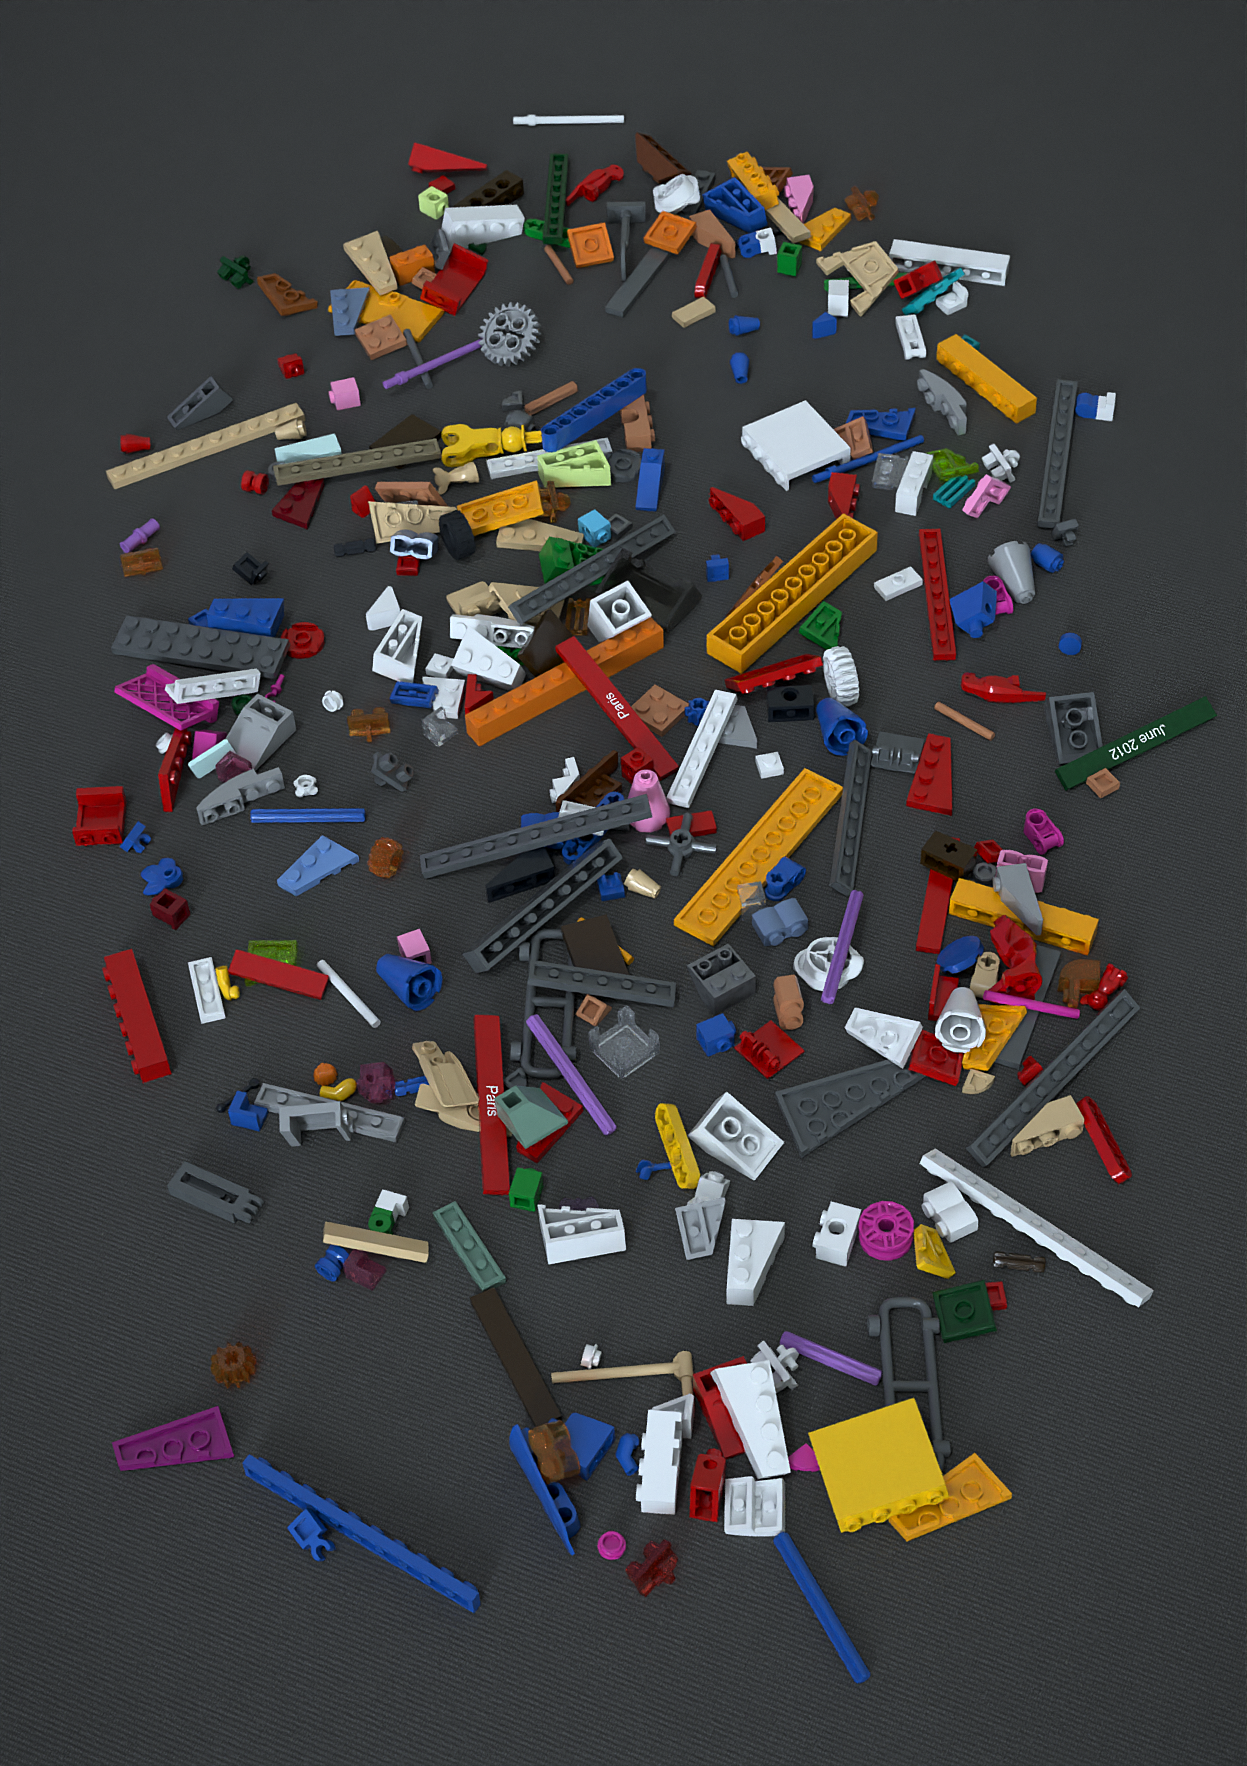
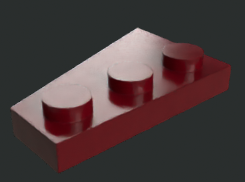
M324 478L297 482L272 509L273 517L308 530L310 518L313 517L315 512L314 507L316 502L319 501L325 485Z

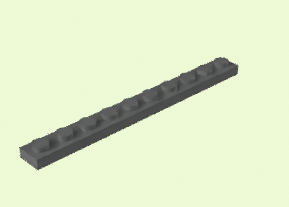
M1057 379L1037 527L1054 529L1055 525L1060 523L1078 381Z
M663 514L515 601L508 608L519 625H522L670 537L676 531Z
M647 794L422 854L420 855L422 874L426 879L652 818Z
M1125 989L1119 991L966 1147L981 1167L987 1166L1140 1009L1139 1005Z

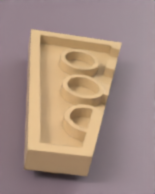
M368 501L376 544L391 541V536L403 529L412 530L417 534L423 532L439 533L440 516L457 510L456 507Z

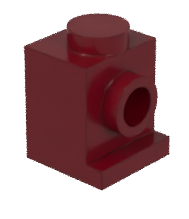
M166 888L159 895H156L150 903L152 915L171 925L175 931L191 915L187 900Z

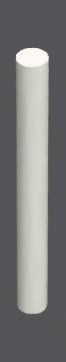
M325 960L319 961L317 967L321 972L329 975V980L373 1028L378 1027L381 1021Z

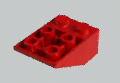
M744 1356L693 1374L694 1394L725 1459L744 1453L745 1450L711 1372L718 1368L747 1364Z

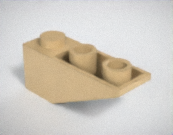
M1070 1095L1047 1103L1012 1140L1011 1156L1025 1155L1034 1149L1043 1146L1049 1147L1058 1141L1066 1138L1073 1139L1081 1134L1084 1117L1072 1096Z

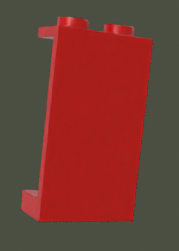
M454 243L450 257L443 269H440L431 282L426 280L420 299L455 316L486 274L489 260Z

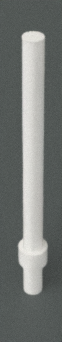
M528 115V117H513V124H528V126H536V124L624 123V115Z

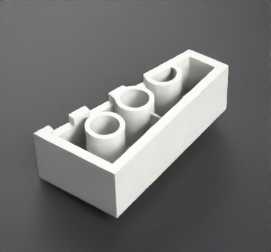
M517 205L445 208L441 230H444L451 253L454 243L468 249V245L471 243L478 245L486 242L487 244L520 235L522 233L524 216Z
M770 1360L713 1370L711 1372L712 1378L721 1393L720 1396L733 1420L732 1423L741 1438L744 1450L757 1479L782 1476L790 1473Z

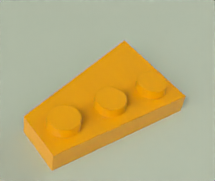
M978 1004L985 1023L986 1034L984 1041L978 1048L975 1046L969 1052L964 1053L962 1066L965 1070L988 1071L1026 1015L1027 1010L1025 1006Z

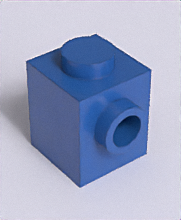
M723 1013L696 1024V1039L708 1057L718 1052H725L734 1046L736 1028L733 1022L728 1021Z

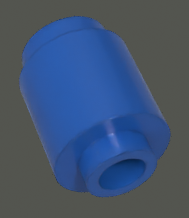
M1039 543L1031 552V558L1034 563L1050 573L1059 571L1064 564L1063 554L1047 544L1042 545Z

